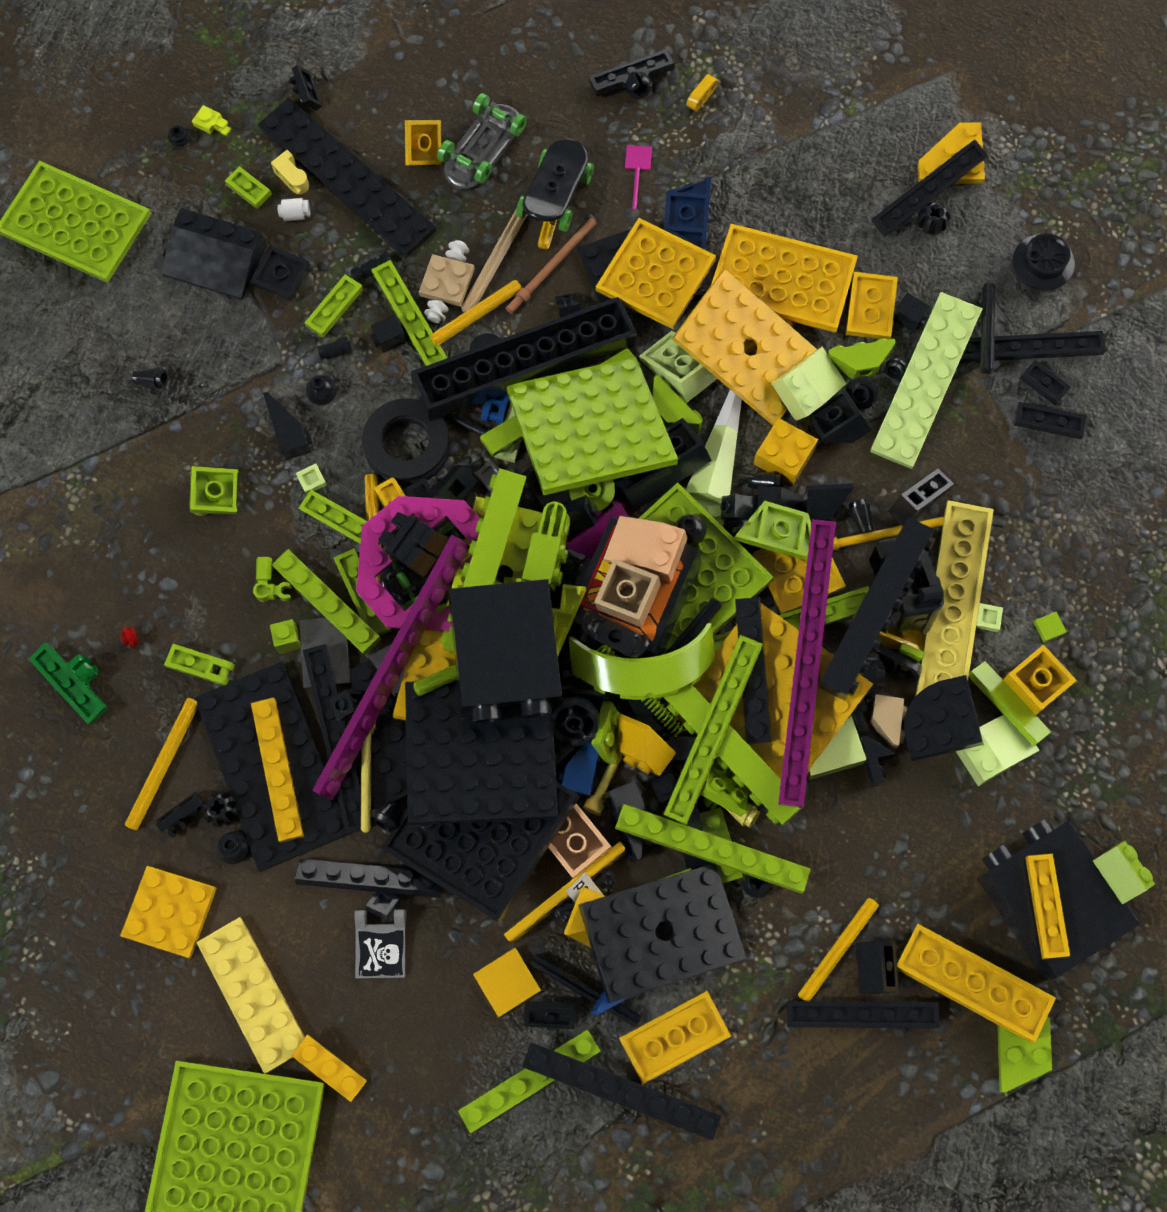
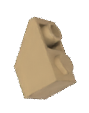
M876 694L871 704L869 723L888 747L896 750L899 743L903 744L905 732L904 729H901L902 720L905 721L907 706H903L904 698Z

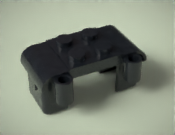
M896 538L876 542L869 558L875 576L878 574ZM925 550L921 556L924 562L918 572L913 571L910 577L914 579L910 587L912 595L901 596L900 599L903 602L899 608L900 612L892 613L889 617L892 620L895 632L922 629V634L928 633L944 605V591L940 578L936 576L933 569V560Z

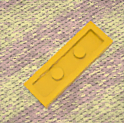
M308 1034L291 1055L350 1102H352L367 1082L365 1078Z

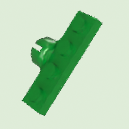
M44 643L29 658L30 662L87 724L93 725L108 709L90 689V681L98 674V668L95 664L92 667V661L86 656L77 654L70 662L66 663L50 644Z

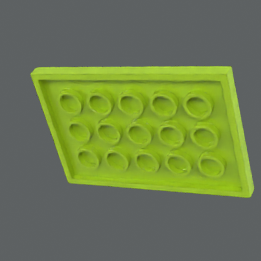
M39 161L0 220V235L109 283L152 213L150 209Z

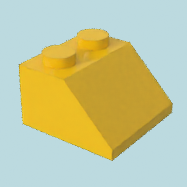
M623 714L619 715L618 751L624 756L623 761L633 768L637 766L646 774L652 772L660 776L676 752L649 725Z

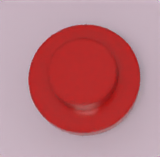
M123 627V633L119 634L124 647L129 646L130 649H133L135 645L139 644L133 627Z

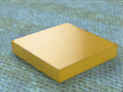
M516 948L473 974L499 1018L541 992Z

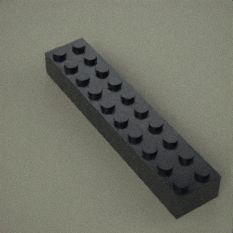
M619 297L413 370L411 371L412 386L430 422L506 394L507 386L560 374L618 353L626 348L634 347L637 332Z

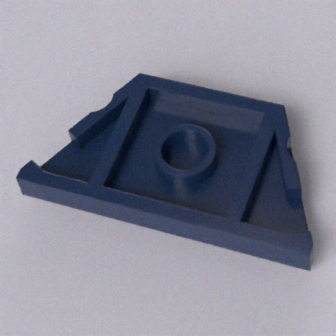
M706 177L704 181L694 185L689 183L682 188L669 190L666 194L663 230L706 250L711 177Z

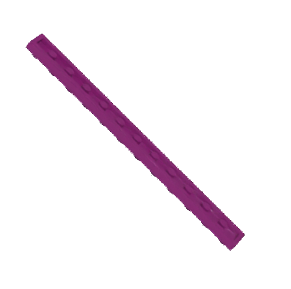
M812 519L778 802V805L797 808H803L836 527V522Z
M450 536L313 788V791L317 794L333 800L335 794L339 791L342 781L351 769L352 763L359 750L363 747L367 735L373 728L392 689L397 684L398 678L409 662L411 654L420 642L423 632L432 620L436 608L442 601L461 562L467 555L470 546L458 537Z

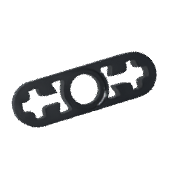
M880 644L876 654L879 655L878 657L885 667V672L906 682H916L922 670L921 664ZM883 658H890L894 663H888Z

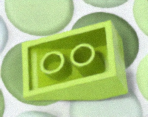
M1126 841L1117 843L1093 860L1122 904L1147 891L1155 884L1150 871L1142 866L1137 859L1138 855L1135 849L1128 845Z

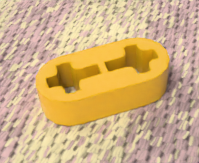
M710 74L706 75L690 94L686 105L692 110L698 111L715 91L718 79Z

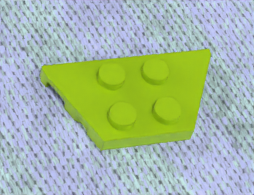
M764 501L734 536V540L807 561L811 520L808 513Z
M1047 1017L1034 1044L998 1025L1000 1092L1006 1093L1052 1070L1049 1017Z

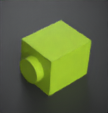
M293 619L270 625L273 644L279 654L301 649L298 626Z

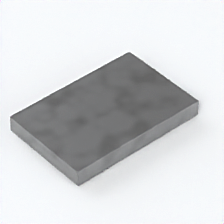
M326 618L299 620L304 689L312 688L303 650L326 644L328 647L336 685H351L348 639Z

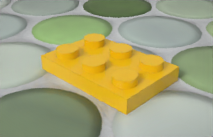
M862 272L853 273L846 335L873 339H891L898 277Z

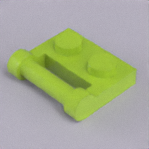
M603 701L599 713L598 731L591 744L604 762L613 765L617 764L619 757L617 751L618 717L620 713L612 702Z

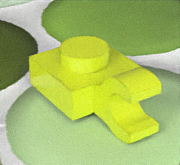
M204 105L192 120L194 127L209 134L216 130L227 136L231 130L227 126L228 121L223 119L220 113Z

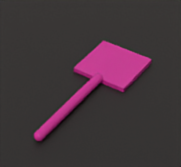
M627 145L625 169L635 170L633 210L637 208L640 170L651 169L652 147Z

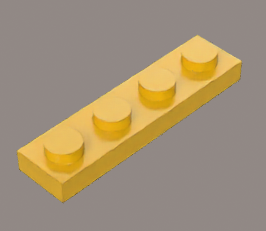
M1053 854L1027 856L1025 859L1042 959L1069 957L1070 952Z

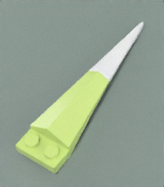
M732 390L728 393L705 445L712 461L692 474L686 491L722 527L725 520L721 519L720 505L722 496L730 495L742 401Z

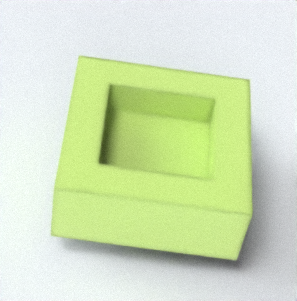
M317 464L296 473L306 495L310 489L316 491L327 486Z
M979 603L976 628L998 632L1001 626L1003 608Z

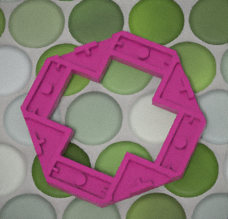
M398 496L362 526L356 592L387 628H401L412 606L404 611L376 579L379 574L393 563L379 546L381 544L378 541L379 537L385 530L392 534L398 529L391 524V521L395 514L400 512L408 517L410 514L412 516L415 515L418 520L432 529L448 518L471 544L472 540L477 541L479 532H475L479 516L464 500ZM472 555L460 564L459 567L462 570L464 568L465 562L470 564ZM449 605L440 613L434 612L432 620L428 623L425 630L449 631L451 622L447 621L450 613Z

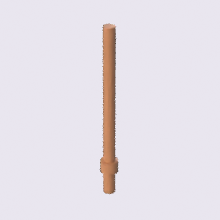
M590 218L525 288H521L515 294L516 297L506 307L510 314L531 298L530 294L597 224L593 218Z

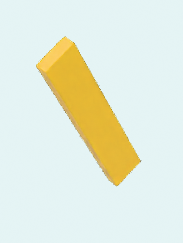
M618 842L508 930L504 936L510 944H513L552 913L554 907H559L567 901L570 896L565 891L585 872L593 880L603 872L604 868H608L625 854V847L621 842Z

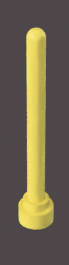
M376 721L361 748V830L364 833L369 832L371 829V734L376 729Z
M617 751L619 756L617 764H608L595 794L591 795L590 799L587 798L583 809L597 816H600L604 809L602 795L606 793L623 756L619 751Z

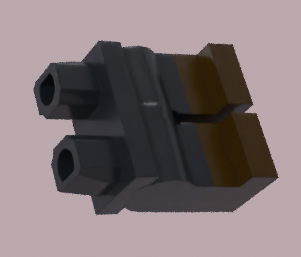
M397 512L391 524L400 530L396 536L385 530L378 541L386 548L388 554L424 580H427L449 538L433 530L411 514L408 517Z

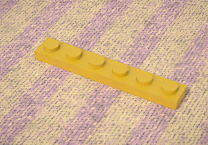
M270 698L251 703L278 841L281 843L304 837L276 699Z

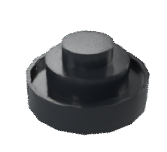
M867 376L854 377L845 388L859 410L870 408L878 398L879 389L877 384Z

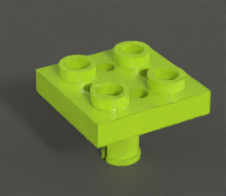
M714 760L700 793L704 797L703 803L707 808L713 803L710 807L711 810L716 809L720 805L742 817L747 812L749 789L746 786L740 788L732 779L735 774L729 768L725 771Z

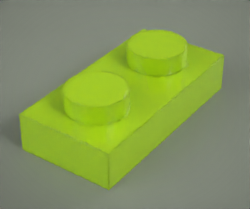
M240 166L225 180L229 188L256 209L272 195L266 186Z

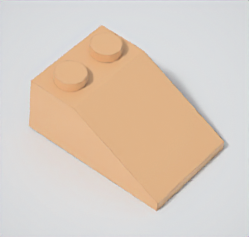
M620 516L603 560L612 563L613 559L658 575L659 579L671 582L686 544L687 535L684 529L662 522Z

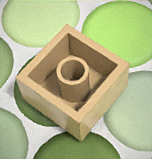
M613 559L594 603L599 611L643 627L661 586L659 576Z

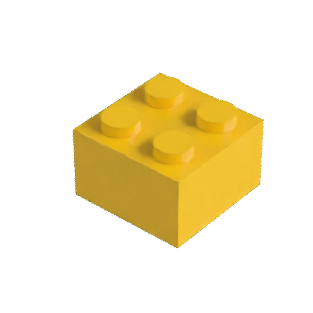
M778 418L755 454L754 465L767 472L776 471V473H780L782 480L793 486L814 453L818 439Z
M1044 644L1003 679L1035 715L1040 713L1077 681Z

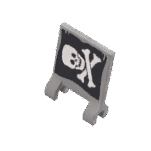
M366 910L355 911V978L405 977L406 910H394V924L367 925Z

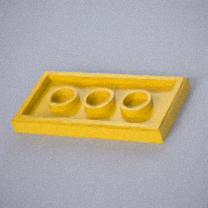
M708 991L619 1039L642 1084L726 1040L731 1035Z

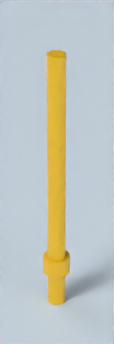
M944 517L919 522L930 528L943 526ZM900 525L839 539L834 537L833 551H838L839 548L897 536L903 526Z

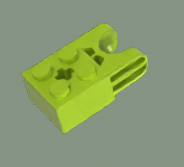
M550 502L544 507L538 533H532L522 576L523 581L548 579L549 590L555 592L556 586L560 587L563 573L560 572L561 563H566L568 550H566L565 545L570 527V517L567 514L566 508L559 502Z

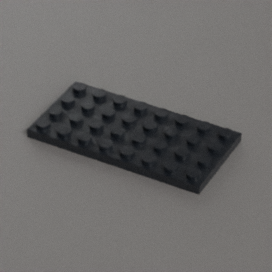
M283 661L194 697L198 702L197 706L229 793L237 801L234 806L239 809L238 817L259 872L349 835L345 831L336 795L332 800L313 791L325 767ZM275 698L277 702L304 837L281 843L278 841L251 703Z

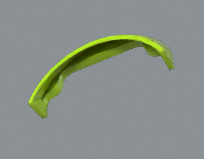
M707 623L703 631L684 647L667 654L648 658H622L606 655L585 646L574 636L569 637L572 674L577 679L581 678L594 686V690L605 694L607 691L619 694L620 698L645 700L647 698H661L678 693L679 688L697 683L700 680V676L710 665H713L715 660L712 623Z

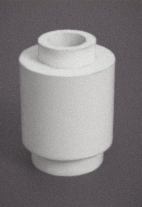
M303 198L281 200V204H278L279 217H283L284 222L305 220L306 217L311 216L309 200H303Z

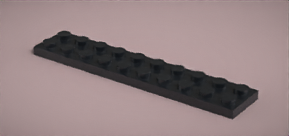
M287 98L258 124L259 129L281 149L284 151L288 150L299 165L405 259L436 232V226L290 98Z

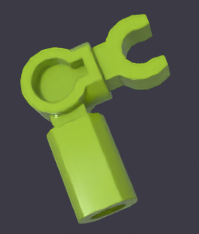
M257 557L256 582L258 583L253 588L256 598L260 602H268L276 598L290 601V595L282 594L284 589H292L290 583L283 582L278 586L269 584L272 578V558Z

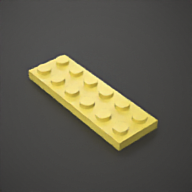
M239 917L196 942L264 1074H268L293 1059L292 1053L305 1036L243 919Z

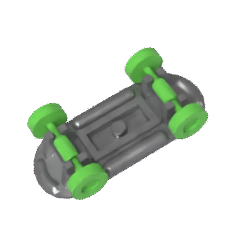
M481 93L473 105V113L479 116L456 147L453 142L446 140L439 148L437 158L445 163L444 171L448 182L460 190H468L480 183L483 184L488 179L492 167L514 137L519 136L523 132L527 123L526 116L519 114L511 106L496 104L493 101L488 106L490 97Z

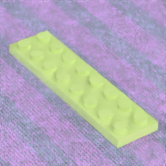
M940 292L870 450L871 453L907 468H913L983 308Z

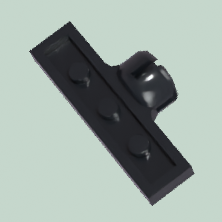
M665 49L588 76L589 83L597 97L624 88L632 98L640 99L639 91L643 97H646L652 90L650 78L674 70L675 64L669 52Z

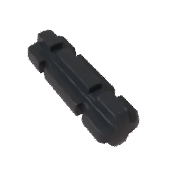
M385 252L379 255L378 259L375 257L361 264L360 268L357 266L351 269L352 278L355 281L363 279L364 275L366 277L371 275V269L391 260L389 254Z

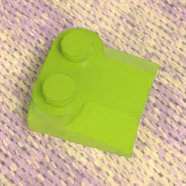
M192 466L190 512L198 516H205L209 513L237 514L238 469Z

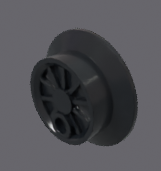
M1044 233L1030 236L1020 242L1014 251L1012 264L1017 277L1024 284L1033 289L1047 291L1057 289L1068 282L1074 272L1075 260L1068 244L1061 237Z

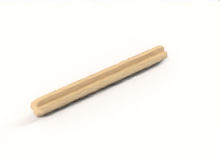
M515 210L461 306L463 313L479 303L527 214L522 219L516 217Z

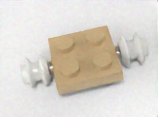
M456 240L449 243L448 246L451 250L446 251L445 255L447 258L432 254L422 281L419 295L432 299L427 303L430 309H426L424 314L433 323L445 321L446 318L443 313H447L449 309L444 303L461 307L475 268L473 264L465 263L466 257L464 255L469 253V248L462 241Z

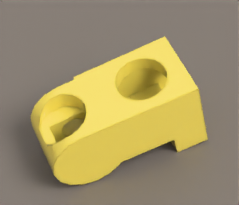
M288 150L271 162L274 173L295 194H304L308 191L309 182L306 173L302 169L295 167L293 155Z

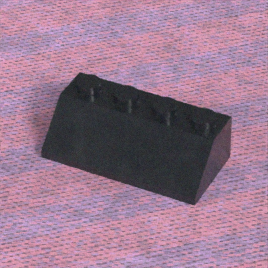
M684 418L666 428L678 457V464L634 474L631 476L626 488H620L634 510L712 461L704 443Z

